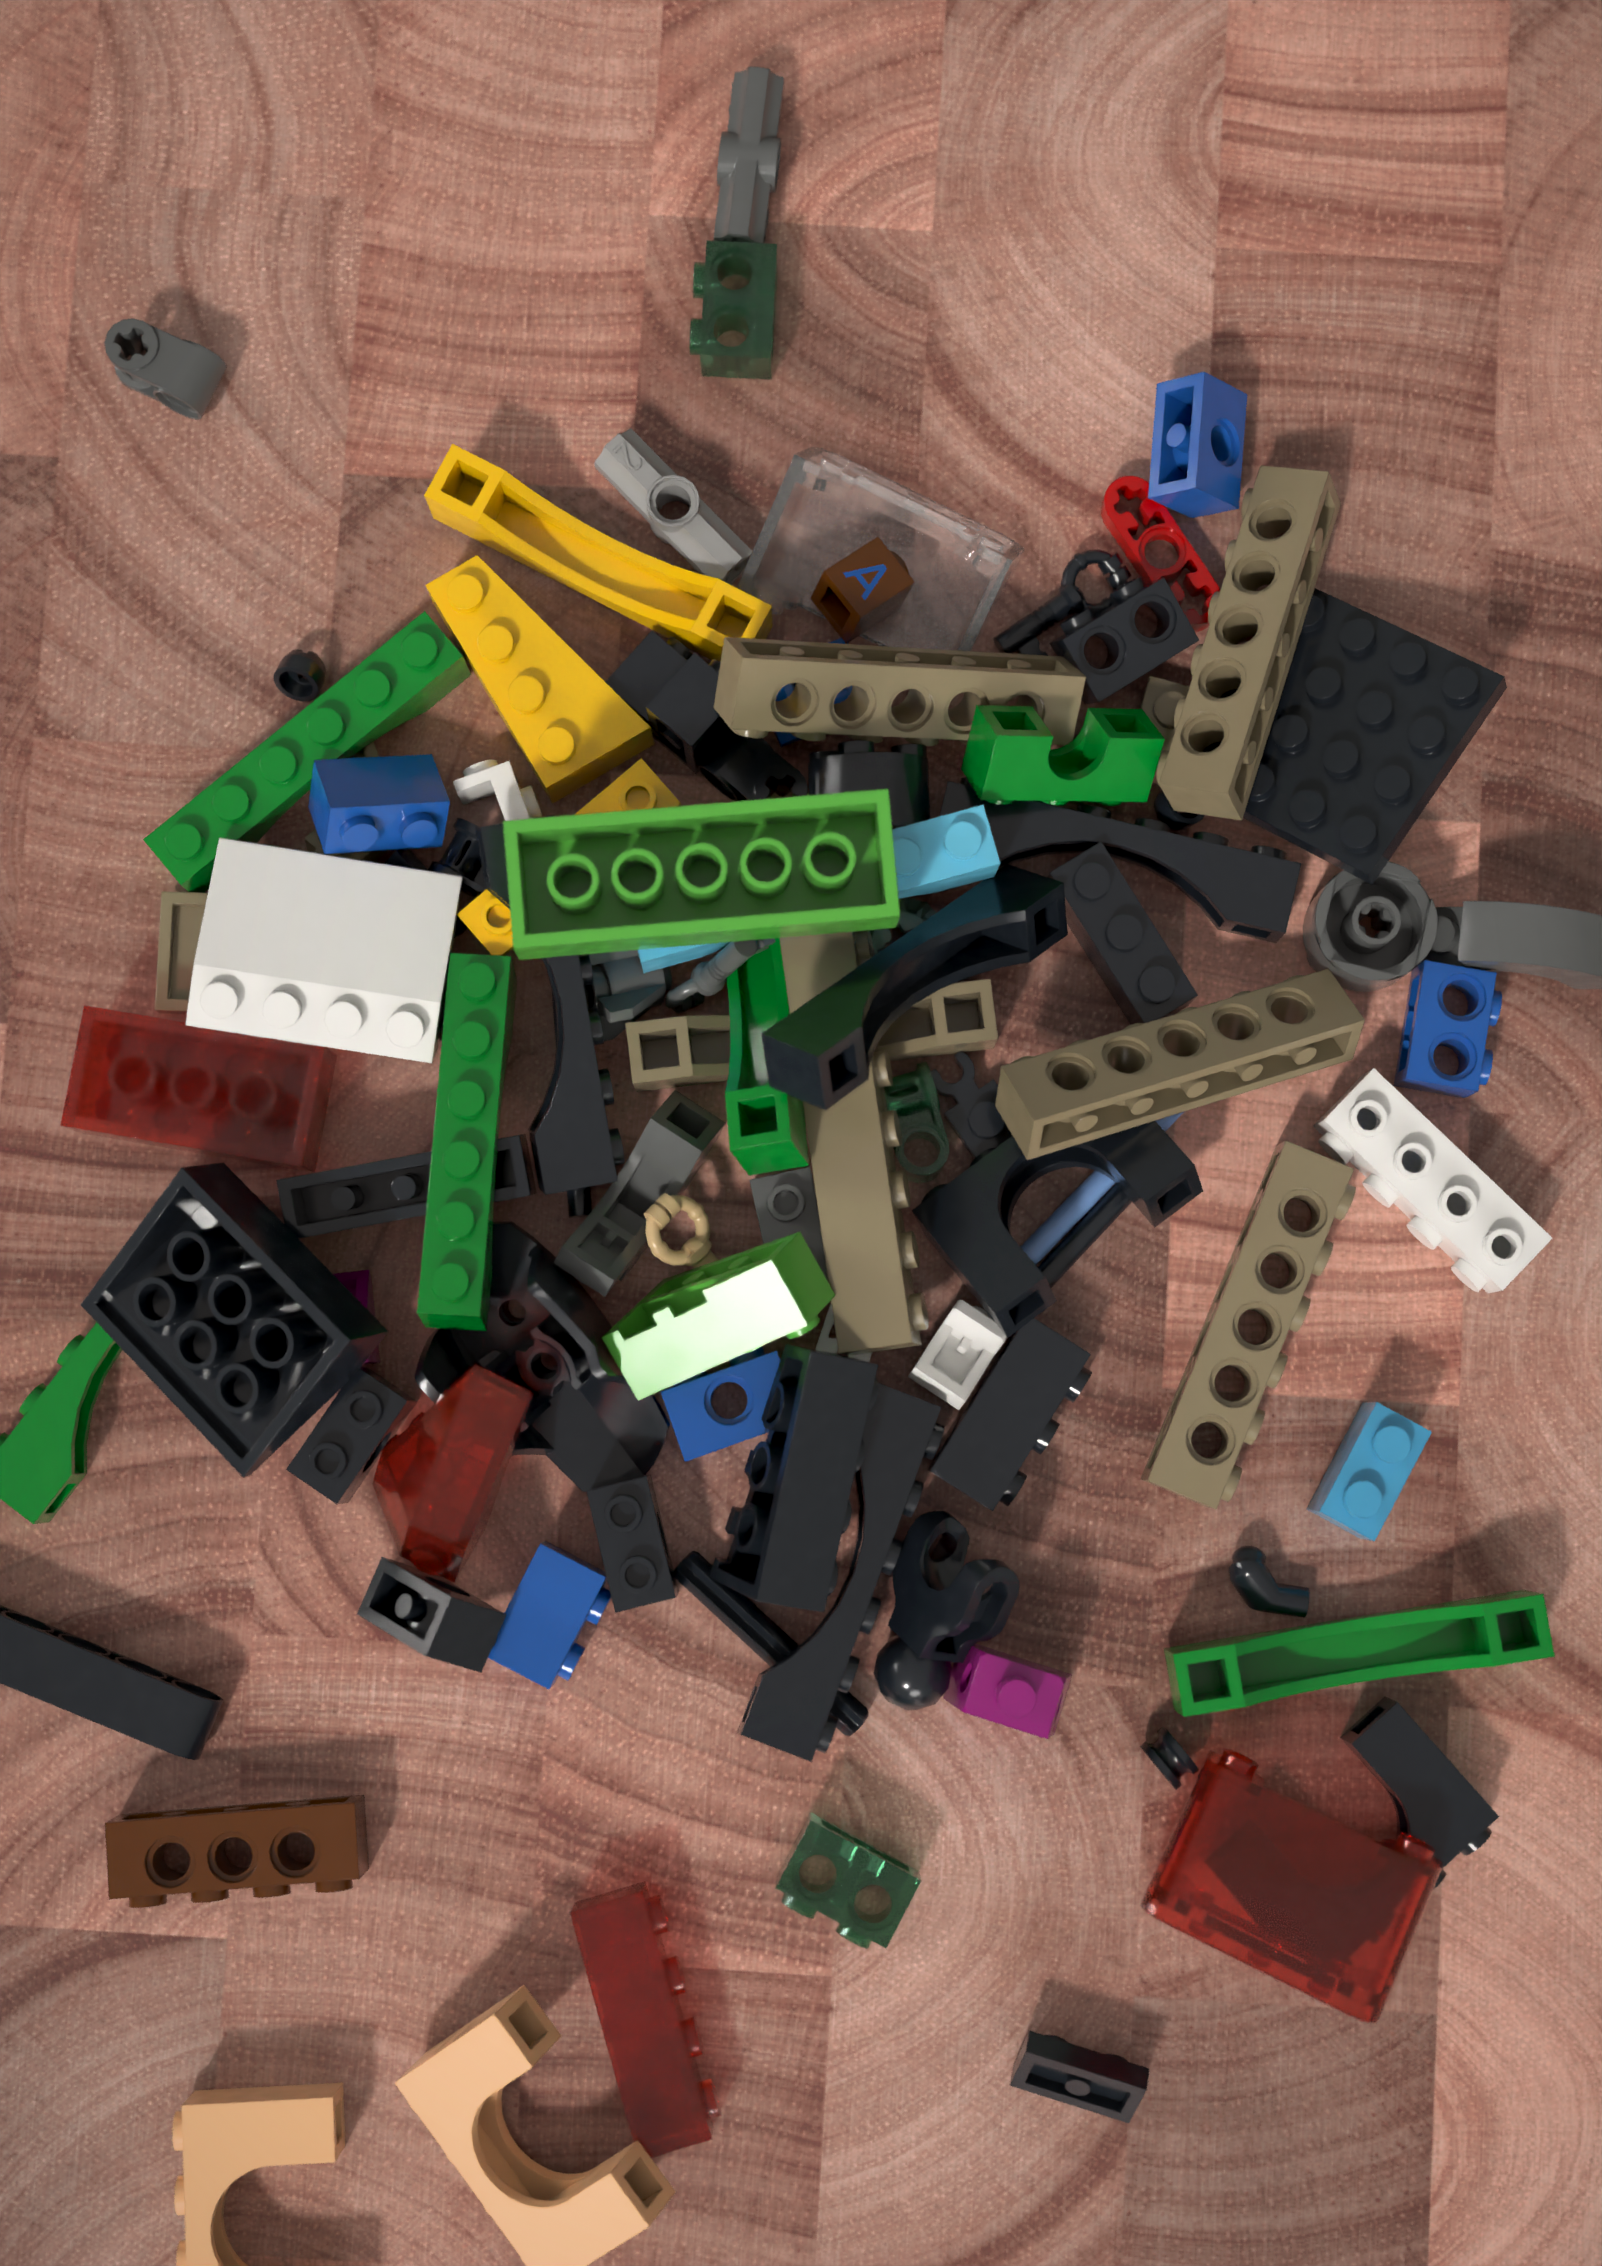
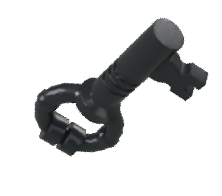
M1094 549L1075 554L1063 571L1058 595L1044 603V606H1040L1038 610H1034L1032 614H1028L993 638L999 652L1013 654L1017 651L1019 654L1048 656L1046 651L1042 652L1039 648L1040 643L1037 637L1043 631H1047L1049 627L1051 628L1055 625L1054 623H1059L1070 614L1075 615L1090 606L1096 615L1114 604L1115 602L1111 595L1108 598L1102 599L1101 603H1087L1083 592L1075 585V582L1081 570H1085L1088 565L1098 564L1103 575L1110 574L1106 577V580L1111 588H1113V591L1127 583V579L1132 575L1126 566L1122 567L1121 564L1124 562L1118 552L1111 554Z

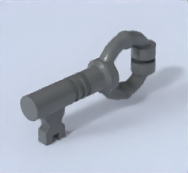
M775 939L730 942L710 961L699 963L692 970L691 979L670 990L665 999L666 1006L673 1009L676 1013H681L702 1004L705 996H712L718 993L725 985L728 976L751 956L767 950L770 945L776 942Z

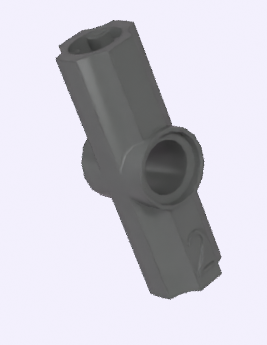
M749 66L747 70L735 72L734 82H732L727 132H722L719 146L717 186H720L713 238L714 247L723 249L729 255L749 257L751 254L763 252L764 242H766L771 192H776L779 174L781 138H778L784 93V77L777 76L768 68Z

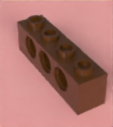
M364 1795L120 1814L105 1823L109 1899L129 1898V1907L131 1908L163 1905L167 1903V1895L191 1893V1902L193 1903L221 1901L229 1898V1890L253 1888V1897L256 1898L277 1897L290 1894L291 1885L315 1883V1892H339L353 1888L352 1880L360 1879L369 1870ZM300 1832L312 1840L315 1854L311 1862H298L289 1855L286 1842L290 1833ZM237 1837L248 1843L252 1850V1862L249 1867H237L227 1859L225 1845L228 1838ZM167 1843H178L187 1850L190 1857V1865L187 1872H175L167 1866L164 1860V1849Z

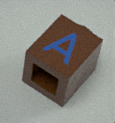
M877 536L826 569L810 599L847 644L899 610L915 581L909 575L908 568L903 559L897 553L890 551Z

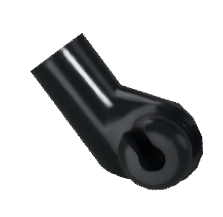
M1242 1546L1233 1553V1564L1229 1567L1230 1581L1246 1605L1256 1611L1306 1617L1310 1596L1308 1587L1276 1583L1269 1569L1264 1565L1266 1561L1265 1554L1257 1547Z

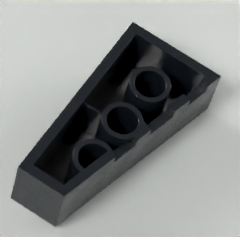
M785 1345L761 1418L764 1427L769 1432L766 1441L758 1443L755 1449L750 1451L744 1473L748 1476L750 1490L745 1505L742 1508L732 1506L725 1530L728 1534L734 1535L727 1559L715 1557L709 1578L758 1602L825 1612L827 1598L832 1594L837 1584L838 1566L836 1557L841 1535L847 1530L851 1520L852 1509L849 1497L854 1474L860 1469L864 1460L865 1444L862 1438L868 1412L875 1405L878 1395V1381L876 1378L878 1364L805 1347Z

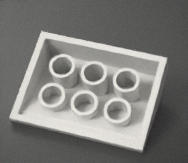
M219 838L193 964L186 1025L432 1063L438 1051L447 990L449 957L453 949L463 876Z

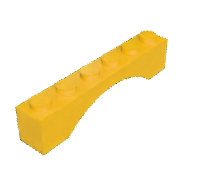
M454 444L451 445L424 494L433 518L667 638L671 636L676 638L687 648L711 660L716 659L721 662L724 637L766 639L773 626L772 606L718 578L671 565L609 537L555 506L507 471Z

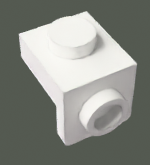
M495 759L478 762L463 771L465 777L453 781L462 804H469L496 794L505 821L543 816L532 786L520 789L509 761L498 764Z
M958 1300L938 1328L908 1377L960 1410L992 1358L1007 1339V1336L986 1310L977 1306H971L963 1300Z

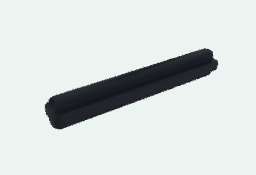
M692 1551L688 1553L673 1572L675 1579L770 1667L786 1658L799 1646L745 1595L709 1578L713 1565L699 1552ZM837 1691L829 1714L838 1717L836 1728L844 1735L851 1736L864 1724L869 1712L849 1691L847 1694Z

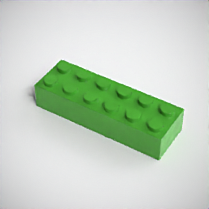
M888 789L503 821L513 949L519 960L896 928L900 918Z

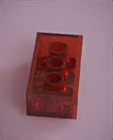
M84 1005L60 1126L82 1134L315 1173L337 1055L323 1046L187 1026L186 1022Z

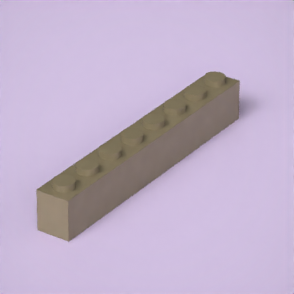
M869 930L779 938L790 1013L875 955ZM878 1044L870 1061L869 1080L827 1110L803 1101L828 1283L836 1295L831 1300L838 1353L848 1356L922 1345L920 1330H926L929 1326L924 1295L922 1292L914 1293L911 1269L919 1268L920 1265L917 1240L913 1231L905 1232L902 1208L910 1207L911 1204L909 1184L905 1171H896L893 1147L902 1145L900 1123L896 1110L887 1111L884 1087L893 1085L892 1068L887 1050L878 1051Z

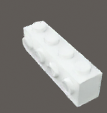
M1375 1068L1363 1074L1313 1125L1322 1135L1318 1140L1321 1147L1339 1163L1346 1165L1350 1161L1366 1177L1362 1182L1364 1188L1382 1205L1389 1208L1394 1203L1411 1220L1406 1225L1408 1230L1429 1249L1434 1250L1439 1246L1455 1262L1451 1266L1453 1273L1475 1292H1479L1482 1288L1487 1293L1503 1291L1552 1239L1537 1222Z

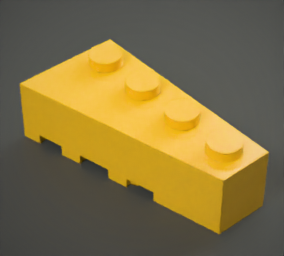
M478 555L425 585L434 606L552 803L654 745L651 727Z

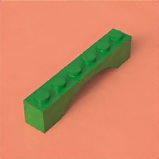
M424 611L143 840L179 884L188 892H206L210 885L219 838L257 843L276 821L310 790L314 760L350 758L382 735L428 711L471 676L463 655Z
M774 938L776 942L770 945L767 950L751 956L726 978L730 1016V1061L725 1089L730 1152L749 1176L809 1166L803 1101L769 1086L761 1033L790 1014L779 938Z
M450 953L417 1306V1314L425 1328L487 1331L492 1279L493 1210L497 1146L504 1080L513 1032L517 977L511 956Z
M97 1322L86 1337L79 1334L64 1348L57 1360V1363L62 1368L48 1386L41 1383L26 1397L19 1409V1412L24 1417L11 1434L8 1435L6 1432L0 1434V1499L32 1524L50 1522L87 1474V1440L93 1408L107 1373L122 1351L121 1347Z
M1518 1590L1163 1648L1173 1708L1183 1717L1242 1708L1290 1695L1358 1682L1439 1671L1494 1667L1555 1657L1544 1595L1529 1590Z

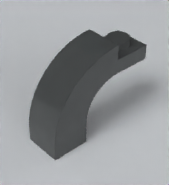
M1463 901V907H1436L1438 916L1436 938L1430 952L1420 963L1428 960L1484 971L1524 973L1550 978L1574 989H1602V915L1548 905L1500 901Z
M674 1090L650 1118L631 1155L617 1175L618 1181L611 1184L596 1207L564 1243L553 1263L574 1276L579 1282L589 1286L605 1297L618 1280L622 1281L648 1247L645 1234L647 1220L644 1212L652 1204H655V1201L663 1193L670 1196L683 1195L726 1122Z

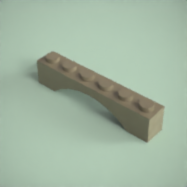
M991 979L954 983L919 1001L892 1023L879 1040L878 1051L886 1049L890 1061L955 1054L959 1051L971 1052L994 1049L998 1041ZM729 1015L679 1016L625 1023L632 1084L636 1092L728 1080L730 1061Z

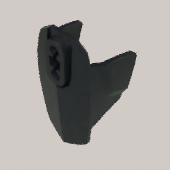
M494 1221L492 1279L487 1331L436 1328L428 1338L417 1364L415 1380L418 1386L474 1442L494 1448L503 1456L546 1455L583 1492L645 1476L655 1464L665 1444L670 1423L655 1395L652 1394L639 1401L636 1399L602 1340V1337L612 1328L611 1324L579 1282L571 1274L553 1263L556 1257L532 1235L514 1222ZM514 1299L523 1305L525 1318H517L510 1313L508 1306L510 1300Z

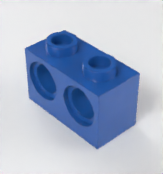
M1424 960L1412 970L1394 1086L1466 1098L1478 1092L1479 1085L1487 1084L1493 1063L1492 1050L1485 1049L1488 1027L1496 1025L1502 1005V992L1494 990L1496 972ZM1445 988H1456L1465 995L1468 1008L1464 1016L1454 1015L1446 1009L1443 1003ZM1437 1046H1446L1457 1055L1459 1065L1455 1075L1444 1074L1436 1067L1433 1054Z

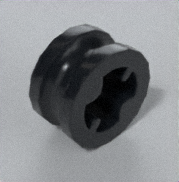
M1162 1727L1157 1731L1159 1737L1155 1743L1150 1744L1145 1741L1140 1747L1174 1789L1177 1790L1182 1786L1181 1777L1184 1774L1192 1773L1195 1775L1200 1770L1165 1727Z

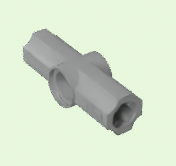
M631 428L624 433H618L604 446L602 453L594 462L595 468L650 523L651 530L658 539L666 544H670L699 574L718 578L731 585L744 573L747 566L754 559V552L699 498L698 490L691 481L685 477L678 476ZM672 501L683 502L690 508L685 516L676 520L666 519L659 514L663 505Z

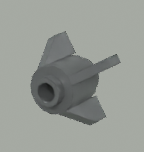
M637 950L589 954L593 972V984L584 985L588 1009H598L604 1041L613 1040L626 1029L625 1023L635 1022L649 1009L659 1006L664 1002L666 991L670 990L672 986L670 967H665L643 973Z

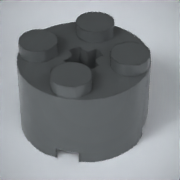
M1388 861L1373 885L1344 870L1341 871L1317 893L1306 911L1303 923V941L1309 965L1316 972L1329 969L1342 988L1351 991L1369 992L1393 985L1419 965L1428 955L1434 944L1438 928V916L1432 898H1429L1420 884L1421 881L1412 871ZM1365 916L1372 918L1371 928L1380 931L1373 938L1367 936L1365 927L1359 925V921Z

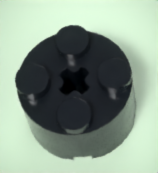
M858 740L838 743V751L812 752L809 754L808 763L809 795L888 789L892 829L929 820L930 795L927 747L922 744H902L892 746L891 752H875L874 742Z

